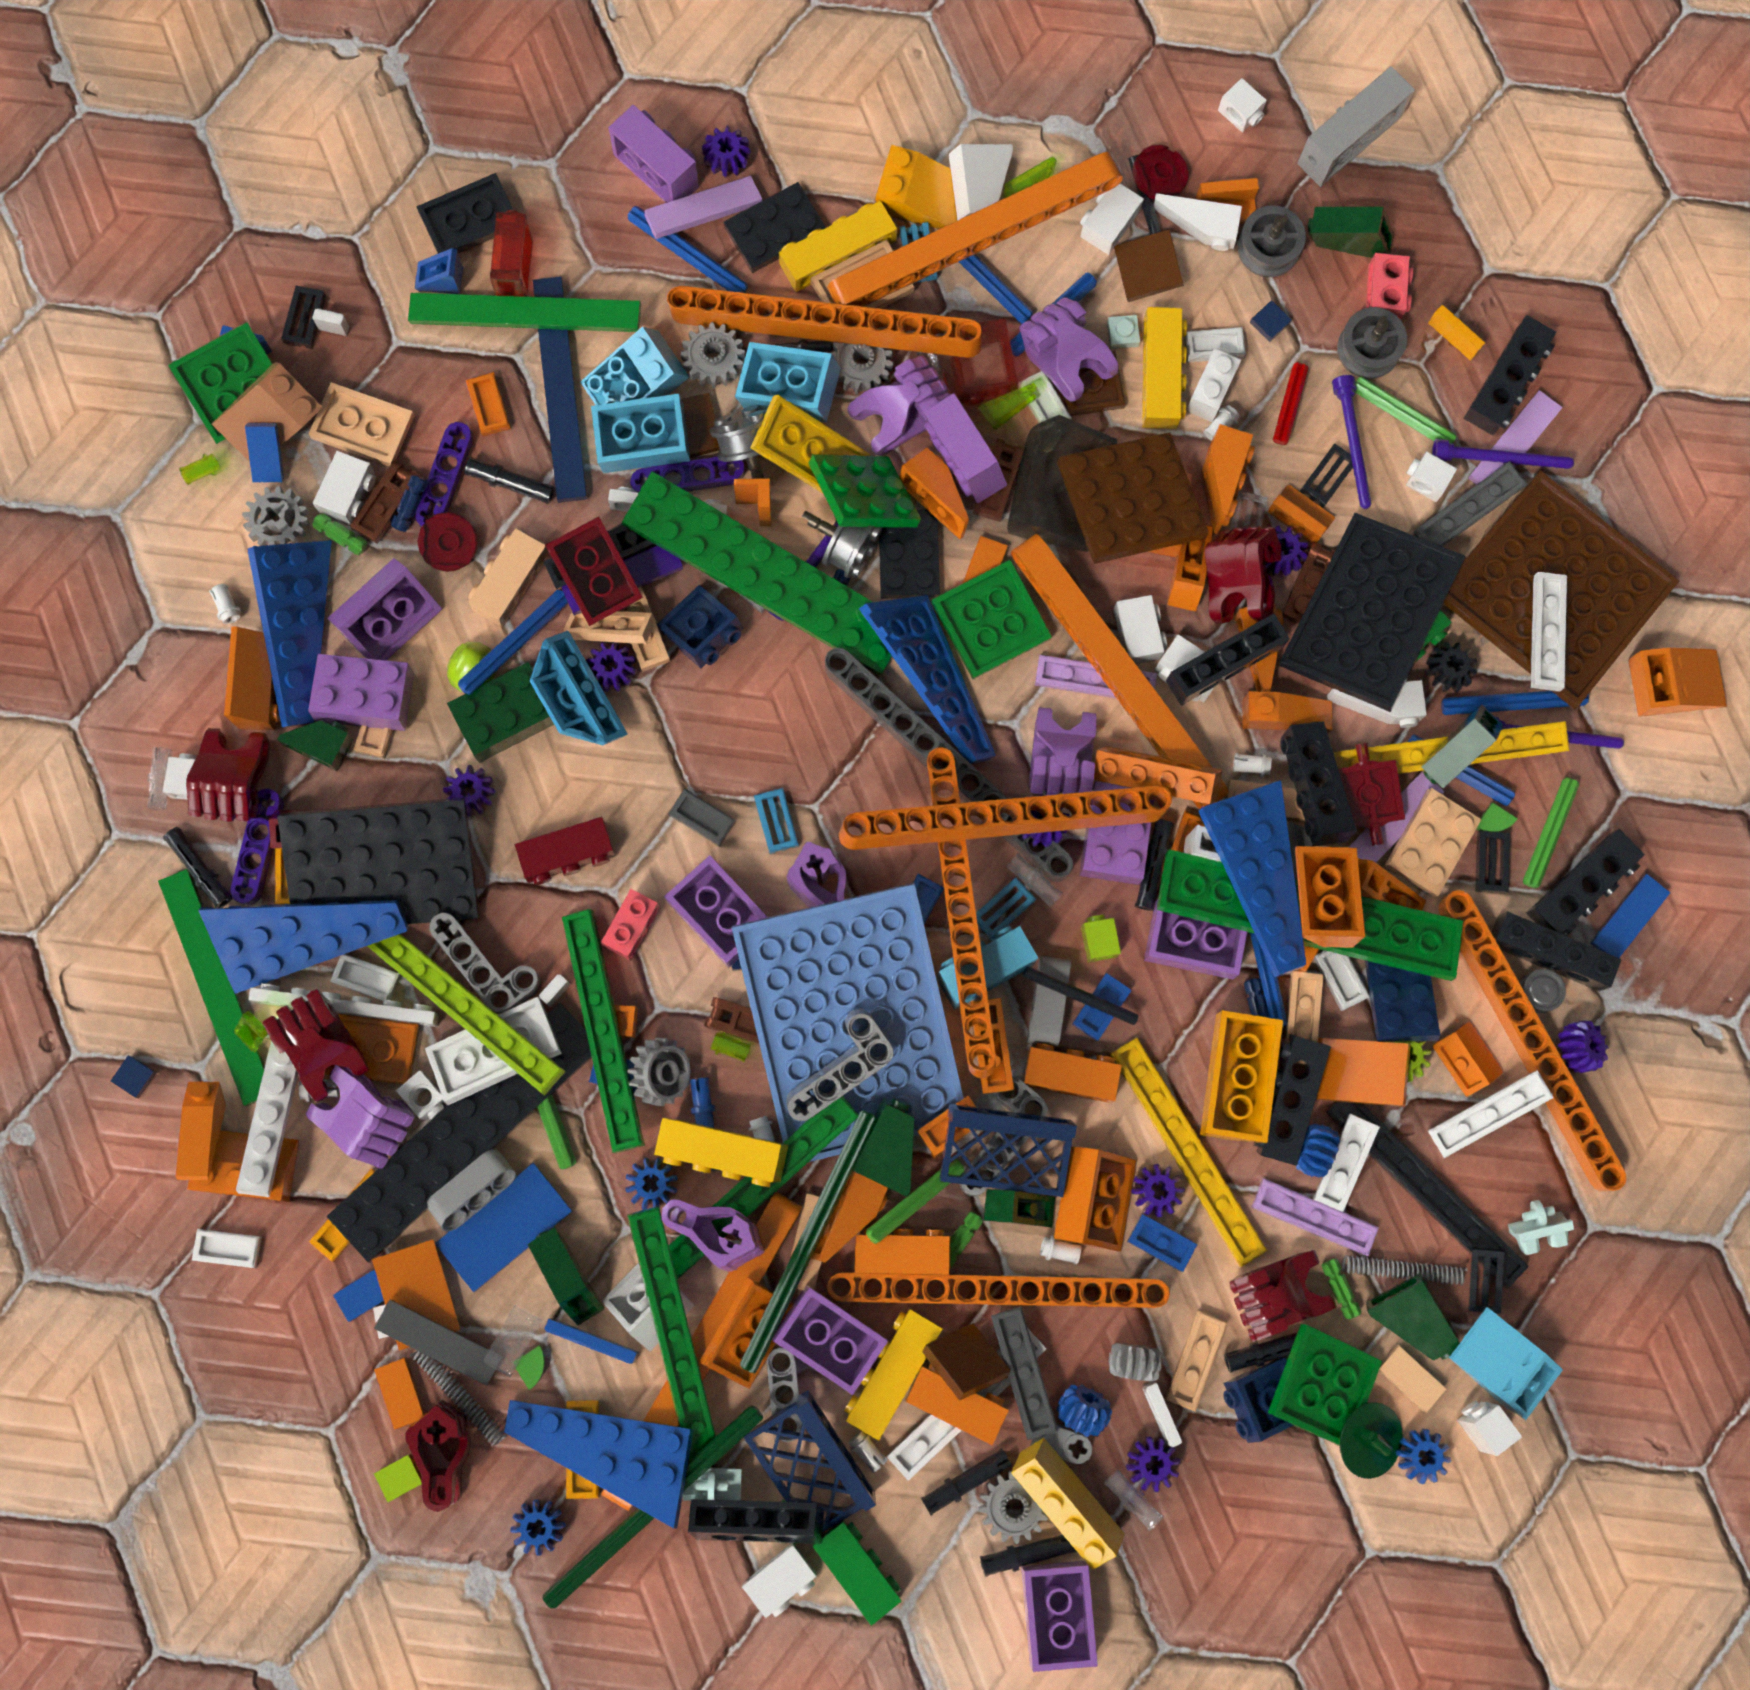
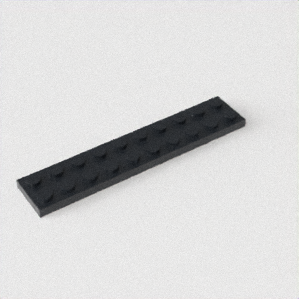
M561 1003L553 1008L547 1016L562 1052L550 1059L561 1067L565 1073L545 1096L522 1076L515 1074L447 1105L389 1158L382 1169L378 1168L326 1216L368 1263L376 1258L428 1210L427 1202L434 1193L483 1153L494 1149L529 1117L547 1097L555 1093L592 1058L585 1028Z

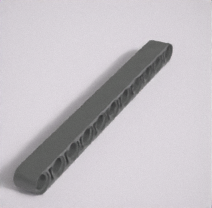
M834 648L825 656V672L827 676L924 766L927 767V756L933 749L942 747L952 752L955 760L960 799L965 803L985 801L987 799H1008L848 651L843 648ZM835 659H841L846 663V666L842 670H835L830 666V663ZM856 679H863L868 683V686L864 690H857L852 686V683ZM877 699H885L889 702L890 706L886 710H878L873 703ZM899 719H907L912 726L908 730H900L895 723ZM921 739H929L934 746L932 749L925 751L920 749L917 743ZM939 762L934 764L936 769L942 770ZM965 779H972L977 783L978 787L974 791H967L962 787L961 782ZM1006 813L1000 814L1005 821L1012 819ZM1023 834L1002 836L1046 878L1053 882L1065 880L1073 869L1071 856L1059 844L1053 841L1049 847L1045 848L1044 846L1043 851L1036 853L1028 847V842L1033 840L1031 836L1023 839ZM1061 860L1066 866V871L1063 873L1054 872L1050 866L1051 861Z

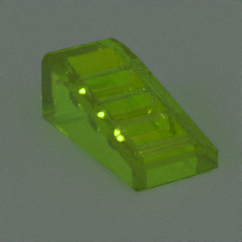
M1051 156L1007 182L1003 198L1005 199L1051 177L1054 174L1057 162L1055 157Z
M1032 383L981 404L978 408L992 428L997 430L1040 397L1041 393L1037 386Z
M249 1011L242 1015L234 1029V1033L254 1053L271 1040L265 1027Z

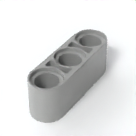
M1040 955L1037 970L1068 983L1071 960ZM1035 983L1027 1042L1058 1047L1066 1002L1065 995Z
M491 1149L486 1151L429 1198L427 1202L428 1210L443 1231H453L510 1186L516 1177V1173L499 1150Z
M783 1347L774 1349L767 1358L772 1416L798 1401L799 1396L796 1359L793 1354ZM785 1353L788 1355L790 1366L787 1370L779 1371L774 1368L772 1360L776 1354ZM787 1385L791 1387L794 1397L790 1402L782 1403L776 1398V1389L779 1386ZM794 1413L787 1418L794 1419L797 1424L795 1432H800L802 1422L797 1414ZM780 1436L779 1440L783 1442H791L795 1440L794 1438H789L785 1436Z

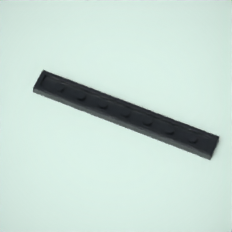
M1336 1101L1326 1111L1342 1129L1349 1114L1378 1125L1380 1128L1368 1154L1470 1254L1472 1247H1478V1249L1491 1248V1250L1503 1249L1505 1252L1503 1287L1505 1289H1509L1529 1267L1363 1103ZM1478 1256V1262L1482 1266L1484 1263V1256ZM1491 1257L1490 1274L1496 1278L1497 1258Z

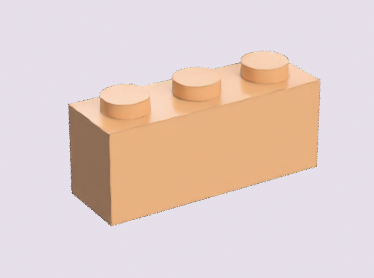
M516 528L511 535L505 536L500 545L501 552L495 560L491 559L484 570L485 577L480 585L475 584L468 596V603L472 611L502 628L543 566V560L549 556V552L543 543Z

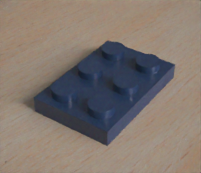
M1364 960L1376 1041H1438L1441 1035L1431 976Z

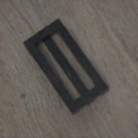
M295 286L281 337L284 344L294 343L295 346L301 347L303 345L308 349H312L318 329L313 320V314L317 308L323 310L326 299L324 291ZM307 295L296 336H292L302 296ZM314 297H316L306 337L303 338Z
M1334 443L1299 492L1304 495L1305 493L1310 496L1309 499L1318 501L1319 505L1324 508L1352 470L1351 454ZM1336 453L1339 455V458L1314 490L1310 486ZM1344 460L1349 462L1325 496L1321 495L1320 492Z
M1479 831L1477 833L1475 892H1498L1499 894L1509 892L1510 833ZM1486 838L1489 839L1487 885L1485 884ZM1496 839H1500L1499 885H1495Z
M1471 1248L1469 1311L1483 1312L1487 1307L1494 1313L1501 1314L1505 1253L1503 1249ZM1478 1256H1484L1481 1305L1476 1304ZM1491 1257L1497 1258L1494 1306L1488 1305Z

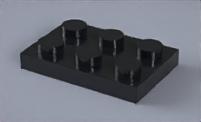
M496 173L416 206L438 254L451 248L456 249L460 253L520 227L519 220Z
M798 182L723 222L725 230L752 273L778 260L779 252L788 243L799 242L807 238L812 231L826 228Z
M917 510L921 517L917 527H883L879 535L880 599L910 598L928 595V598H936L940 596L938 519L928 510Z

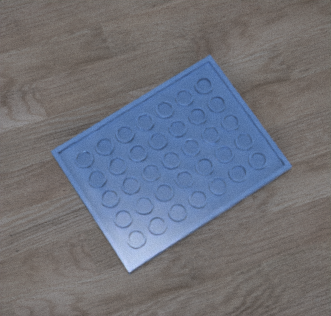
M914 883L731 926L783 1142L808 1121H798L790 1116L786 1104L788 1093L856 1045L845 1026L847 1015L854 1009L867 1010L886 1035L893 1048L892 1060L886 1066L843 1095L859 1114L862 1110H865L875 1115L883 1097L891 1101L894 1097L910 1105L909 1110L912 1111L914 1116L913 1136L919 1135L917 1130L948 1110L949 1104H956L964 1099ZM865 1018L856 1019L852 1024V1029L857 1032L864 1031L868 1027V1020ZM877 1043L871 1047L870 1054L874 1057L882 1056L886 1051V1046ZM851 1061L845 1065L844 1072L854 1075L860 1070V1064L856 1061ZM825 1079L819 1084L818 1089L824 1093L833 1090L835 1082ZM810 1089V1095L814 1097L815 1101H817L818 1099L816 1098L813 1089ZM800 1099L795 1101L796 1107L800 1106L802 1109L807 1107L806 1101L802 1102ZM856 1120L810 1162L840 1155Z

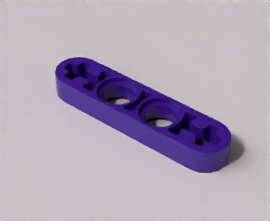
M462 422L451 423L444 432L427 479L428 484L422 493L415 517L420 527L426 522L423 516L429 515L432 510V505L428 501L436 504L433 510L434 515L446 513L449 510L473 442L469 427ZM462 431L465 439L458 440L457 452L453 450L455 440L452 435H458ZM447 457L455 458L457 460L456 467L452 470H444L441 467L443 459ZM436 484H444L448 489L444 496L435 497L431 493L432 488Z
M718 457L653 466L636 470L631 476L630 483L632 489L639 493L642 487L636 484L641 483V478L643 477L647 479L651 471L658 475L660 474L663 478L671 472L679 473L682 478L676 486L686 492L734 485V479H743L744 464L742 460L724 462L720 461ZM733 464L734 468H736L735 475H729L728 471H724L727 470V465ZM718 465V471L722 472H719L720 478L715 479L714 466ZM698 468H707L711 473L710 477L705 481L697 480L694 477V472Z
M262 789L258 792V800L260 801L258 812L255 817L247 821L231 884L232 898L245 906H251L260 900L274 849L270 848L269 821L264 818H258V815L260 814L265 817L266 814L268 817H271L275 810L284 809L283 798L271 789ZM271 798L275 804L274 806H268L266 812V807L262 805V802L268 801ZM260 825H266L268 827L267 837L263 840H256L254 837L255 829ZM252 854H259L261 857L260 866L253 870L248 869L246 865L248 857ZM244 873H247L251 876H257L256 880L252 878L248 879L243 875ZM247 886L252 888V893L246 894L245 898L240 893L241 888H247Z

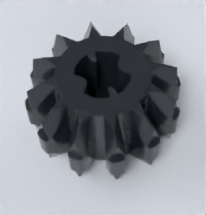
M1444 642L1441 645V649L1435 647L1431 651L1433 657H1429L1426 660V664L1431 667L1426 671V676L1435 677L1432 686H1437L1441 683L1443 692H1447L1450 687L1454 692H1459L1462 686L1468 687L1472 683L1470 677H1474L1478 671L1472 667L1477 663V658L1468 657L1471 648L1462 651L1460 642H1456L1453 647H1451L1449 642Z

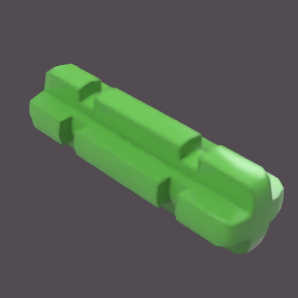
M324 513L314 518L312 523L314 529L321 533L324 531L325 536L344 548L348 546V550L356 555L364 553L368 545L365 539L360 536L355 537L354 532L338 522H331L332 519Z
M972 1211L963 1220L965 1222L963 1226L960 1225L951 1237V1267L957 1260L956 1256L961 1255L974 1236L973 1232L977 1231L983 1223V1219Z
M1330 1259L1321 1264L1325 1276L1330 1278L1328 1283L1338 1304H1342L1340 1309L1346 1319H1353L1359 1316L1361 1309L1358 1302L1353 1300L1355 1296L1345 1274L1340 1272L1342 1268L1337 1259Z

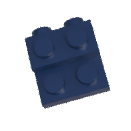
M700 585L656 624L659 630L674 642L681 652L700 669L706 664H714L719 658L720 651L727 644H735L740 639L741 631L744 629L737 616Z
M1279 1358L1256 1370L1247 1371L1224 1382L1226 1391L1223 1393L1224 1400L1231 1409L1235 1410L1238 1418L1236 1430L1248 1443L1261 1442L1294 1426L1268 1413L1287 1362L1286 1358Z

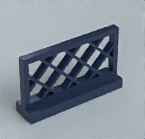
M949 1104V1121L940 1173L941 1182L1063 1197L1072 1138H1075L1077 1125L1072 1120ZM955 1127L968 1128L974 1135V1138L959 1148L954 1141ZM974 1129L983 1131L977 1135ZM991 1132H998L1005 1142L990 1152L981 1139ZM1004 1133L1014 1135L1008 1139ZM1021 1136H1029L1036 1145L1021 1156L1012 1143ZM1035 1137L1044 1139L1038 1143ZM1052 1140L1064 1141L1062 1153L1052 1160L1042 1148ZM979 1142L988 1155L972 1165L964 1152ZM952 1146H954L957 1151L951 1155ZM1010 1146L1018 1159L1003 1170L994 1157ZM1040 1150L1048 1163L1033 1173L1025 1160ZM960 1155L970 1167L960 1176L948 1174L950 1163ZM992 1159L1001 1172L990 1180L982 1179L976 1170ZM1058 1162H1060V1168H1059V1169L1056 1167V1164H1057ZM1022 1163L1031 1176L1022 1183H1013L1007 1174ZM1053 1167L1058 1174L1057 1187H1044L1038 1180V1177ZM974 1172V1174L977 1176V1178L968 1177V1176L971 1175V1174ZM1005 1177L1008 1182L999 1181V1180H1000L1001 1178ZM1035 1180L1039 1186L1029 1184Z
M809 1390L799 1395L798 1401L756 1425L743 1437L786 1502L817 1503L823 1511H827L823 1521V1532L861 1509H864L866 1512L876 1506L875 1490ZM796 1413L802 1422L800 1432L782 1429L784 1419ZM805 1428L809 1434H804ZM763 1432L775 1434L773 1449L759 1446L754 1437ZM780 1436L798 1439L795 1453L777 1450ZM802 1440L816 1443L819 1448L817 1458L799 1455ZM822 1454L824 1455L826 1460L821 1459ZM766 1455H770V1456H771V1457H770V1461L768 1460V1458L766 1457ZM775 1457L793 1460L790 1474L776 1472L773 1467ZM797 1461L815 1465L812 1479L794 1475ZM819 1466L834 1470L836 1473L834 1483L816 1480ZM782 1480L788 1481L787 1487ZM839 1480L841 1481V1483L843 1484V1486H842V1485H838V1481H839ZM792 1482L810 1486L806 1500L792 1496L790 1493ZM814 1487L831 1490L829 1504L811 1501ZM836 1492L849 1494L854 1503L845 1508L833 1506Z

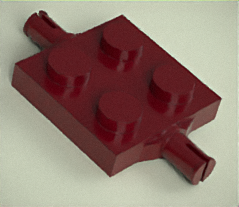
M1363 743L1362 746L1357 744L1355 747L1358 763L1351 767L1339 768L1338 770L1355 826L1369 828L1371 846L1382 845L1384 841L1381 826L1389 822L1405 820L1396 760L1384 762L1370 761L1368 743Z

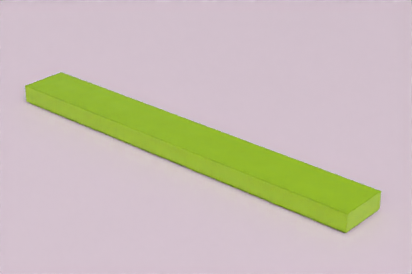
M398 934L367 946L544 1096L565 1073L554 1061L403 935Z

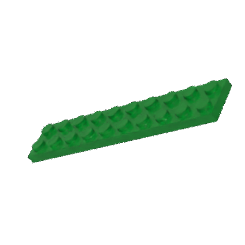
M651 471L622 520L621 524L829 647L845 649L865 668L880 676L883 673L892 655L859 610L864 604L872 603L873 601Z
M1170 849L1167 851L1156 910L1254 933L1222 862ZM1295 880L1296 892H1297V899H1298V907H1299V914H1300V902H1299L1298 880ZM1361 896L1365 937L1353 948L1322 947L1303 938L1304 946L1453 981L1457 976L1463 921Z

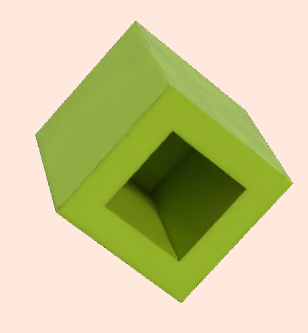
M1105 915L1087 918L1088 922L1081 926L1087 962L1117 958L1121 951L1114 918L1106 919Z
M408 1454L374 1473L387 1502L422 1484L421 1473L412 1454Z

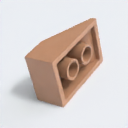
M274 362L212 425L250 462L245 425L247 423H277L281 446L323 407L280 363Z

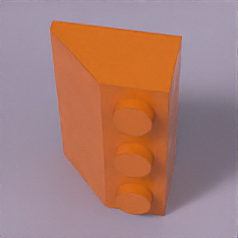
M231 626L224 716L238 729L275 731L276 722L280 721L264 633Z
M1296 846L1295 855L1302 937L1322 947L1353 948L1365 937L1357 848Z
M220 1130L209 1180H189L187 1190L290 1202L299 1140L283 1138L270 1197L238 1194L236 1187L249 1134Z
M1071 1146L1064 1195L1060 1200L1054 1239L1121 1252L1137 1160L1099 1149Z

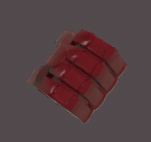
M1251 526L1247 529L1246 527H1237L1233 531L1227 529L1220 531L1205 547L1209 583L1208 611L1210 618L1216 624L1230 622L1234 617L1235 608L1246 598L1249 616L1259 622L1272 615L1274 610V585L1266 569V563L1281 561V543L1278 540L1275 528L1268 526L1261 529L1260 526Z
M208 728L205 731L199 753L186 778L189 816L201 817L204 814V819L217 820L220 817L221 821L231 822L235 818L238 821H250L251 818L257 815L260 801L258 800V791L255 790V786L265 771L270 751V742L266 733L253 731L249 734L244 746L238 750L230 751L226 749L227 741L220 728Z
M315 989L306 995L308 1001L302 996L291 1002L293 1010L287 1005L281 1007L276 1011L278 1019L275 1016H271L262 1023L280 1054L286 1052L299 1073L303 1086L316 1102H319L328 1096L327 1085L323 1080L327 1067L331 1065L348 1067L357 1077L367 1073L369 1068L365 1057L331 1002L318 989Z
M1315 1250L1293 1255L1239 1275L1229 1281L1232 1292L1234 1294L1239 1293L1234 1298V1302L1238 1310L1245 1309L1240 1314L1244 1326L1251 1325L1248 1329V1334L1252 1342L1288 1330L1289 1325L1307 1318L1323 1315L1337 1307L1332 1294L1318 1296L1306 1287L1305 1282L1310 1268L1318 1265L1320 1262Z
M442 1400L436 1403L418 1421L412 1423L405 1433V1440L421 1473L423 1503L427 1509L436 1512L449 1508L460 1499L462 1493V1467L471 1448V1437L466 1416L453 1408L450 1403ZM438 1424H440V1426L446 1427V1431L444 1433L443 1430L437 1429ZM453 1438H458L460 1447L450 1462L437 1443L443 1444ZM439 1486L445 1488L446 1498L440 1495Z

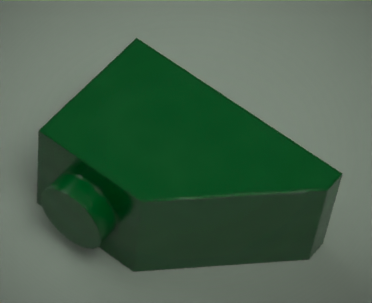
M318 721L280 734L277 739L284 747L335 771L339 770L354 741L347 733L349 729L336 721H332L331 724Z
M987 1189L984 1221L1052 1228L1055 1196Z

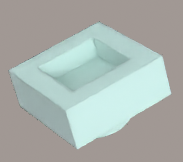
M1137 315L1108 317L1107 326L1110 349L1139 347L1140 337Z

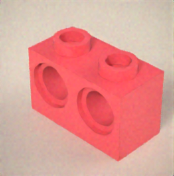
M1374 254L1368 266L1366 308L1377 307L1386 309L1395 314L1400 320L1405 312H1409L1412 296L1407 293L1408 285H1411L1413 278V268L1409 267L1410 256ZM1386 271L1394 273L1396 278L1388 276ZM1384 298L1393 300L1395 305L1386 303Z
M630 889L603 937L602 945L631 961L660 910L659 904Z

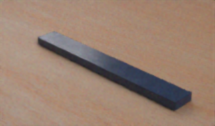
M562 277L533 280L534 297L564 298ZM538 329L557 502L587 500L568 330Z

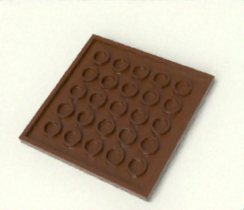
M1540 471L1465 559L1444 605L1531 674L1534 575L1537 572L1567 575L1564 688L1561 691L1552 692L1575 710L1679 583V580L1545 473Z

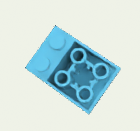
M642 326L582 379L580 383L594 404L601 405L669 395L686 381L689 375L659 330Z
M1487 1307L1449 1357L1501 1405L1527 1420L1563 1371L1545 1352Z

